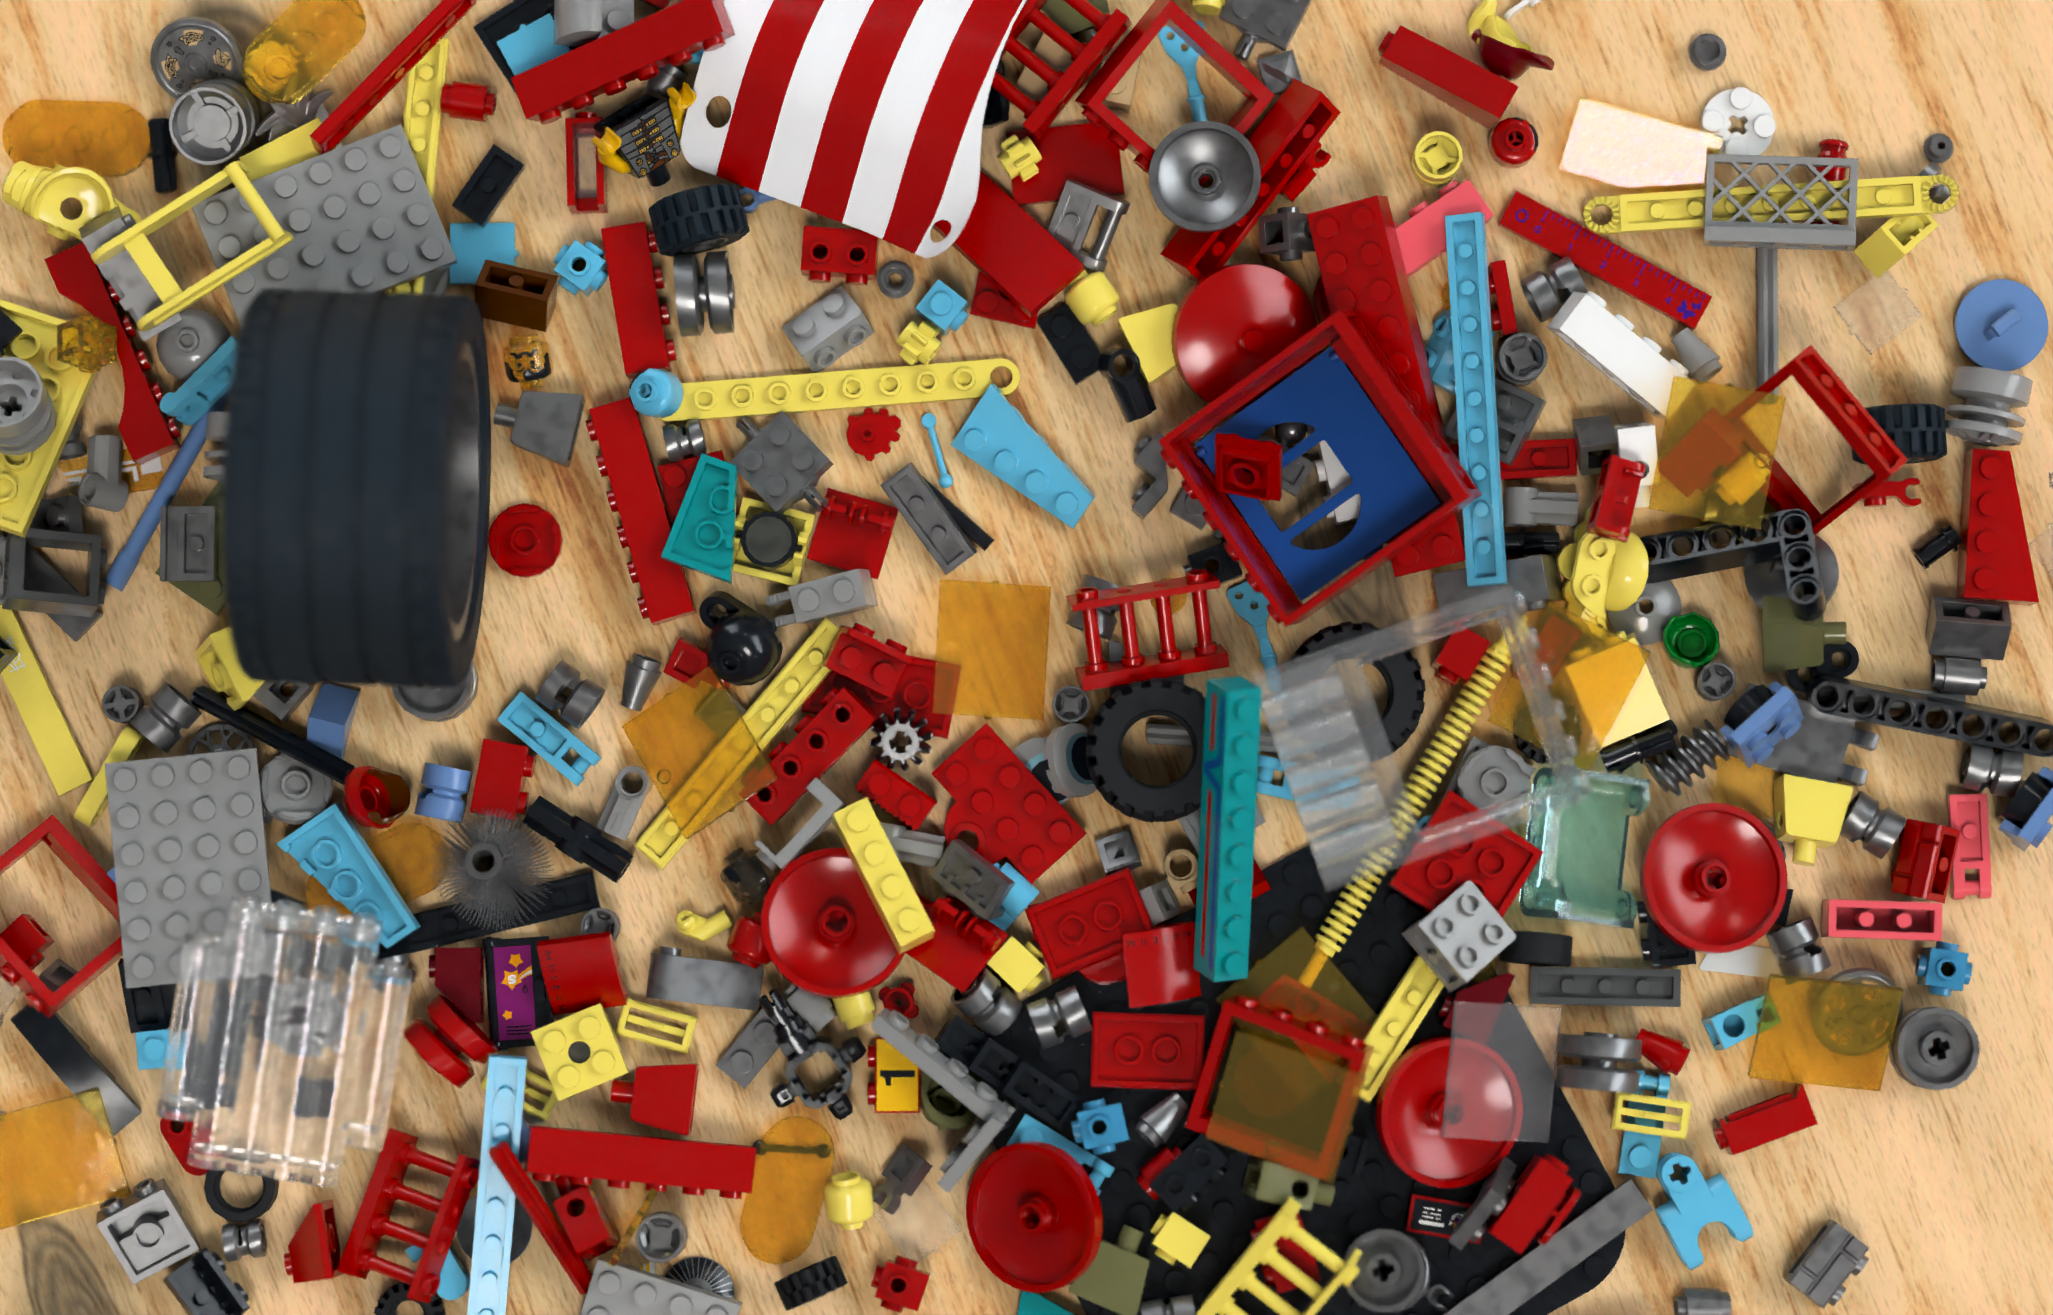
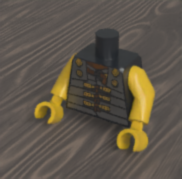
M683 82V86L679 91L674 87L667 90V94L670 97L669 101L666 97L649 91L593 125L596 133L601 138L594 137L591 140L597 146L600 163L619 174L628 173L636 178L646 176L652 187H658L667 183L671 176L665 163L680 154L679 140L682 133L685 109L690 107L697 97L688 83Z

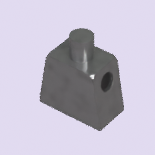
M522 391L518 407L504 403L497 404L493 423L513 428L510 440L513 445L569 468L586 399L579 394Z

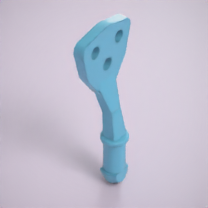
M1195 21L1202 29H1204L1203 22ZM1166 26L1158 32V37L1166 54L1182 68L1185 75L1189 97L1187 102L1190 105L1193 122L1208 121L1203 100L1205 96L1202 95L1196 78V62L1199 54L1169 26ZM1168 33H1173V40L1167 38ZM1182 44H1186L1188 46L1187 51L1181 50Z
M1246 581L1230 588L1227 591V598L1236 614L1252 626L1259 640L1261 652L1259 661L1264 668L1267 679L1266 685L1272 693L1279 694L1281 693L1283 679L1277 663L1278 656L1274 654L1267 635L1269 612L1266 605L1269 602L1263 593L1255 592ZM1241 593L1243 598L1236 599V595ZM1256 603L1258 608L1251 609V604Z

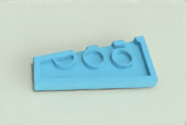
M993 382L951 445L1073 529L1095 498V495L1071 468L1058 458L1050 449V445L1046 440L1033 430L1024 420L1025 417L1015 406L1013 407L1001 394L1002 391Z
M340 802L334 803L276 844L285 853H289L300 863L299 866L309 876H314L327 889L326 892L348 908L353 913L352 916L386 948L394 946L421 927Z

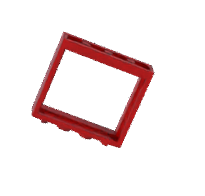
M1155 0L1075 100L1084 109L1082 114L1086 117V120L1095 127H1099L1101 124L1110 132L1107 136L1108 140L1122 151L1128 148L1136 156L1133 160L1134 163L1148 174L1155 150L1102 102L1165 24L1247 98L1227 123L1228 126L1244 135L1275 96L1172 0ZM1203 177L1199 181V185L1202 187L1209 177Z
M1812 345L1808 346L1724 416L1745 436L1737 447L1742 452L1740 455L1744 457L1751 451L1771 471L1765 477L1767 481L1759 488L1764 494L1765 499L1777 511L1788 509H1801L1805 511L1810 517L1815 535L1888 479L1908 461ZM1791 375L1873 472L1871 476L1822 514L1740 418ZM1796 529L1794 531L1796 534H1800L1804 530Z
M53 814L0 857L1 875L43 841L120 923L116 883ZM0 937V975L9 985L14 986L16 984L25 993L24 999L29 1007L33 1006L47 1018H50L123 956L122 939L119 937L53 993Z
M1233 995L1224 1001L1185 1128L1326 1180L1335 1171L1374 1047L1365 1044V1040L1357 1038V1034L1344 1032L1341 1035L1330 1031V1026L1322 1021L1308 1019V1022L1295 1018V1013L1287 1008L1273 1006V1009L1260 1005V1000L1254 996ZM1235 1017L1351 1060L1322 1153L1206 1109Z

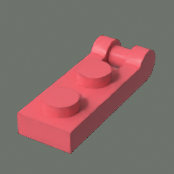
M1987 793L1947 795L1948 827L1961 830L1951 872V898L1953 900L1965 899V895H1977L1979 899L1991 898L1992 883ZM1965 869H1977V879L1965 880Z

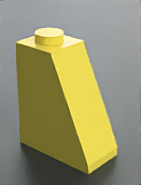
M229 627L209 635L194 653L210 687L216 693L225 691L230 696L226 698L227 704L234 711L240 709L265 682L252 681L241 670L234 653Z

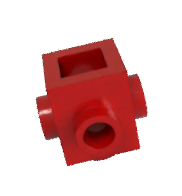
M897 1255L895 1261L888 1259L885 1267L877 1266L871 1287L877 1288L875 1298L882 1300L880 1306L902 1313L903 1307L918 1312L930 1273L917 1269V1261ZM896 1278L903 1279L906 1287L902 1290L896 1289L893 1286V1280Z

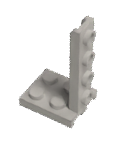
M885 1007L873 1021V1030L980 1117L962 1140L967 1146L960 1142L939 1168L945 1174L937 1184L949 1193L1002 1129L1017 1107L1006 1098L1003 1102L998 1100V1095L992 1087L984 1082H976L968 1075V1069L955 1058L949 1060L938 1051L939 1046L932 1038L925 1034L920 1036L909 1027L910 1022L904 1015L896 1010L890 1011Z

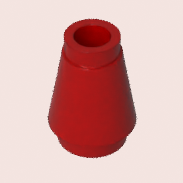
M1643 1028L1636 1040H1642L1641 1055L1666 1075L1670 1072L1677 1076L1691 1049L1683 1046L1684 1041L1647 1031Z

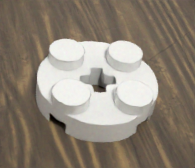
M1744 87L1725 90L1714 96L1705 106L1700 121V137L1710 154L1761 155L1771 143L1776 129L1773 112L1768 103L1760 95ZM1734 117L1737 120L1742 118L1746 122L1744 125L1746 133L1741 135L1737 131L1731 134L1728 130L1731 126L1729 118Z

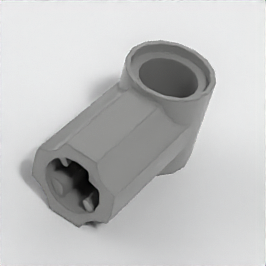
M110 434L89 437L87 474L81 480L78 491L80 503L83 505L111 512H119L124 508L129 491L127 483L121 480L123 441L120 440V437Z
M1531 487L1505 488L1504 526L1536 527L1537 524L1554 526L1577 525L1579 511L1578 493L1540 492L1537 488Z
M636 765L625 767L619 771L615 779V786L596 828L614 837L627 840L644 799L652 789L653 780L647 769ZM631 772L638 773L643 779V786L637 793L630 792L625 786V779Z
M880 822L900 863L902 861L936 868L943 855L944 836L907 830L905 826Z

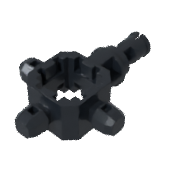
M778 988L770 990L769 996L773 1002H770L766 994L760 997L757 1002L762 1006L775 1026L773 1031L777 1036L776 1043L786 1057L783 1069L785 1076L789 1080L786 1083L781 1081L770 1092L771 1098L778 1108L786 1107L795 1102L794 1097L797 1095L806 1107L819 1109L829 1103L827 1107L834 1117L839 1120L844 1119L853 1112L848 1096L846 1094L842 1095V1093L850 1089L853 1078L852 1071L847 1063L850 1061L855 1063L863 1057L867 1051L859 1037H851L842 1042V1047L837 1049L831 1038L816 1035L807 1021L803 1022L798 1014H793L779 993ZM825 1050L839 1069L841 1075L837 1081L823 1088L822 1091H815L811 1094L795 1069L798 1068L799 1063L810 1058L819 1051L821 1053Z

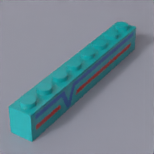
M1241 676L1206 679L1193 968L1213 982L1248 978L1262 688Z

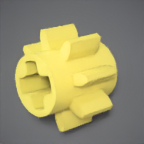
M1013 134L1000 143V147L1004 152L996 157L1011 180L1020 175L1025 182L1038 173L1039 169L1035 164L1042 160V156L1028 136L1019 141L1017 136Z
M928 320L923 321L920 325L914 321L910 322L896 341L903 348L898 356L911 366L916 365L918 361L927 365L943 344L935 338L941 330Z

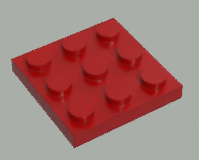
M1449 790L1428 820L1388 886L1430 913L1464 882L1470 880L1503 918L1542 856L1543 851Z

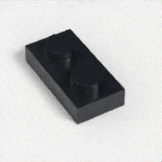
M493 145L453 202V208L484 228L526 168L525 165L496 145Z
M1067 304L1062 305L1037 321V325L1075 385L1099 372L1098 362L1101 354Z

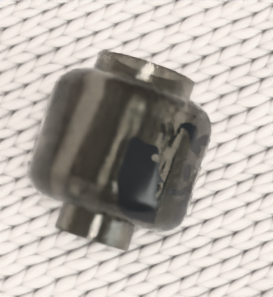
M741 847L724 859L727 865L723 868L720 877L738 902L748 901L752 905L766 897L767 891L776 878L775 871L771 870L756 856L759 850L753 849L745 852L743 847Z

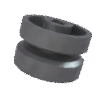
M707 252L704 258V276L701 277L698 260L693 254L674 255L675 298L681 336H700L704 330V312L707 311L710 328L715 334L734 333L733 309H735V291L727 252Z
M472 661L468 675L456 688L429 687L427 684L423 687H391L395 699L405 711L426 721L444 722L457 718L470 707L477 695L479 678L475 663Z
M1941 1007L1914 1009L1902 1016L1888 1043L1890 1062L1898 1075L1913 1086L1932 1090L1954 1088L1967 1080L1977 1066L1980 1053L1978 1035L1969 1020L1954 1010ZM1932 1041L1938 1046V1050L1934 1055L1928 1052V1049L1933 1046Z
M1584 1032V1035L1559 1034L1558 1053L1564 1057L1581 1058V1065L1562 1064L1557 1067L1556 1086L1639 1093L1640 1074L1635 1070L1617 1068V1061H1639L1642 1054V1040L1618 1038V1034Z
M1375 1229L1361 1235L1349 1247L1344 1261L1356 1248L1362 1251L1356 1264L1360 1271L1347 1286L1348 1293L1359 1305L1374 1312L1398 1313L1413 1307L1424 1296L1430 1283V1262L1425 1249L1413 1237L1392 1229ZM1386 1264L1394 1267V1273L1389 1274V1279L1384 1278L1382 1275V1268Z

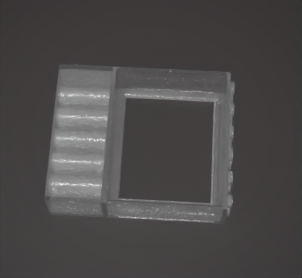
M1512 584L1251 674L1252 683L1262 688L1261 709L1325 892L1588 801L1586 793L1592 792L1585 770L1579 772L1573 759L1579 756L1576 743L1572 734L1565 736L1561 722L1566 720L1564 709L1559 698L1552 699L1548 686L1553 684V679L1546 662L1539 663L1536 650L1541 646L1534 626L1527 628L1523 618L1525 612H1528L1525 599L1521 590L1514 592ZM1498 618L1556 784L1420 831L1362 665Z

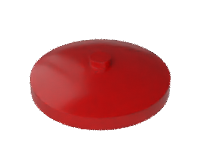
M1237 263L1220 267L1198 280L1184 296L1178 307L1173 322L1171 340L1176 367L1191 391L1200 399L1210 404L1317 326L1315 315L1310 302L1301 288L1283 273L1270 267L1251 263ZM1315 355L1309 358L1304 363H1302L1297 368H1295L1293 371L1288 373L1275 384L1270 386L1268 389L1263 391L1261 394H1259L1257 397H1255L1250 402L1245 404L1243 407L1238 409L1236 412H1241L1254 401L1259 399L1261 396H1263L1268 391L1273 389L1275 386L1280 384L1286 378H1288L1293 373L1298 371L1300 368L1305 366L1307 363L1314 359Z
M1704 803L1687 807L1674 813L1657 827L1647 842L1642 855L1640 889L1650 917L1668 938L1692 951L1719 954L1740 950L1753 944L1771 929L1781 913L1786 898L1788 885L1787 868L1784 855L1776 838L1758 818L1736 806L1723 803Z
M845 848L819 849L800 856L777 875L767 891L761 914V932L765 950L778 972L788 982L807 993L825 998H847L863 994L885 981L895 971L905 955V952L899 955Z
M1453 1036L1433 1038L1405 1052L1387 1073L1380 1088L1376 1106V1124L1379 1139L1393 1164L1407 1176L1423 1184L1438 1188L1467 1186L1492 1173L1502 1159L1507 1157L1519 1132L1522 1116L1519 1087L1514 1074L1506 1062L1497 1053L1483 1044Z
M1040 1141L1014 1143L1000 1148L988 1156L976 1170L970 1183L966 1202L969 1234L983 1263L1001 1281L1022 1291L1044 1293L1073 1283L1091 1266L1102 1239V1208L1092 1180L1083 1167L1067 1152L1054 1145Z

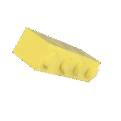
M867 797L833 813L832 824L899 955L932 939L935 930Z

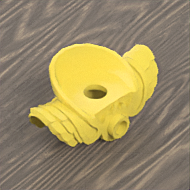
M19 161L8 171L3 182L2 199L6 204L11 205L19 212L32 217L38 222L48 225L46 232L64 241H67L69 235L81 240L79 232L81 227L117 206L123 216L130 213L136 223L142 220L135 210L126 207V205L113 197L111 187L91 169L82 167L67 168L57 163L54 169ZM70 197L78 199L82 204V213L75 219L65 218L60 211L61 203Z
M1590 507L1585 511L1584 521L1580 522L1574 530L1575 543H1570L1560 550L1556 558L1558 571L1563 577L1567 578L1562 587V596L1568 602L1565 614L1583 633L1591 635L1592 638L1604 641L1608 631L1605 610L1622 611L1629 608L1639 599L1648 579L1649 560L1642 540L1632 532L1629 533L1626 543L1587 533L1586 528L1592 508Z

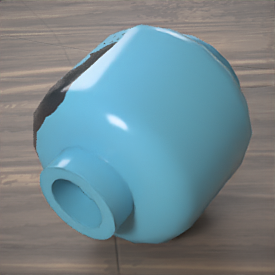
M648 368L640 371L633 377L629 385L628 395L630 403L639 413L650 417L665 418L671 416L679 409L683 401L684 391L682 383L676 375L666 370Z

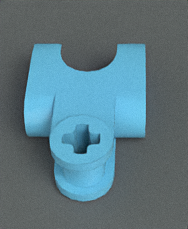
M1672 1152L1665 1154L1659 1160L1656 1175L1669 1201L1654 1208V1211L1680 1260L1687 1268L1693 1270L1703 1263L1704 1257L1699 1249L1698 1234L1707 1223L1722 1222L1731 1236L1741 1242L1753 1237V1229L1721 1173L1705 1181L1697 1164L1691 1158L1681 1153ZM1674 1164L1685 1167V1170L1681 1172L1683 1179L1680 1181L1669 1176L1674 1172L1672 1167Z

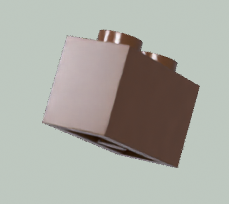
M485 259L475 284V303L481 318L546 332L556 307L557 276Z

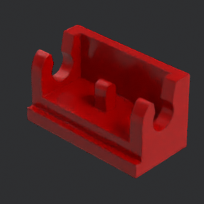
M1613 454L1603 460L1586 528L1587 533L1623 543L1628 541L1630 524L1645 465Z

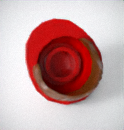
M360 766L350 770L345 778L344 801L348 814L364 827L388 828L409 808V787L400 775L381 771L379 768L372 766Z

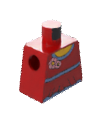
M560 1175L557 1177L554 1183L561 1197L556 1199L553 1204L576 1254L591 1261L621 1245L622 1242L595 1190L588 1185L581 1186V1184L570 1183V1176ZM581 1205H585L584 1212L577 1216L578 1208Z

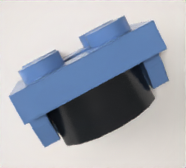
M1774 681L1768 688L1763 684L1758 685L1742 695L1727 712L1724 719L1725 726L1719 731L1723 739L1737 753L1738 758L1750 768L1755 762L1757 764L1764 762L1772 754L1773 746L1783 737L1788 739L1793 736L1801 727V721L1804 717L1795 694L1786 685L1782 687L1778 682Z
M2043 766L2038 774L2032 772L2000 816L2004 821L1998 829L2012 839V843L2024 852L2030 844L2037 848L2053 827V825L2047 822L2053 814V771Z

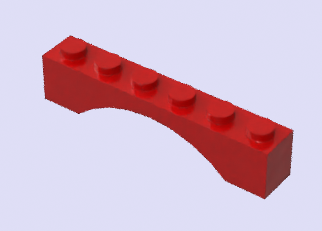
M82 242L44 259L58 292L89 311L104 327L116 347L123 369L125 386L123 412L118 428L133 462L142 465L180 448L177 437L182 436L180 428L174 417H167L161 411L160 401L165 394L158 382L152 383L147 370L152 369L150 360L143 348L137 349L132 338L137 335L136 328L129 315H122L117 304L120 303L121 299L110 282L106 281L97 264L92 260L84 243Z

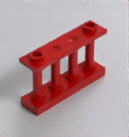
M1028 0L1021 9L1012 26L1000 59L1006 52H1009L1048 84L1047 89L1050 91L1041 102L1038 100L1032 101L997 71L995 72L991 87L1025 113L1023 117L1026 121L1022 125L1035 138L1039 139L1132 25L1129 17L1119 9H1116L1112 15L1109 13L1103 14L1087 0H1063L1095 26L1094 30L1097 33L1088 44L1086 42H1078L1040 11L1048 0ZM1030 22L1072 55L1071 60L1073 63L1065 73L1062 71L1057 73L1016 40Z
M1195 569L1186 572V577L1099 591L1097 587H1084L1075 591L1076 594L1066 596L1067 604L1073 612L1082 610L1088 661L1084 663L1085 666L1075 668L1076 680L1081 689L1087 691L1130 684L1139 680L1145 681L1151 678H1166L1230 667L1228 652L1221 644H1216L1215 641H1212L1206 590L1220 588L1219 579L1212 572L1208 573L1206 569ZM1192 592L1197 643L1194 644L1192 649L1180 650L1175 644L1170 596ZM1155 598L1161 649L1158 650L1156 655L1143 656L1142 653H1139L1133 602ZM1118 604L1124 655L1121 656L1119 661L1107 662L1102 657L1096 608Z
M390 1128L337 1271L366 1279L368 1273L372 1270L411 1285L407 1298L430 1303L431 1297L436 1294L439 1288V1276L469 1194L479 1180L480 1160L459 1154L456 1164L417 1150L416 1143L419 1137ZM414 1164L449 1177L450 1181L443 1200L403 1185V1178L408 1165ZM397 1199L437 1214L430 1235L390 1221L389 1216ZM387 1235L424 1249L417 1270L414 1271L378 1257L376 1251L382 1236Z

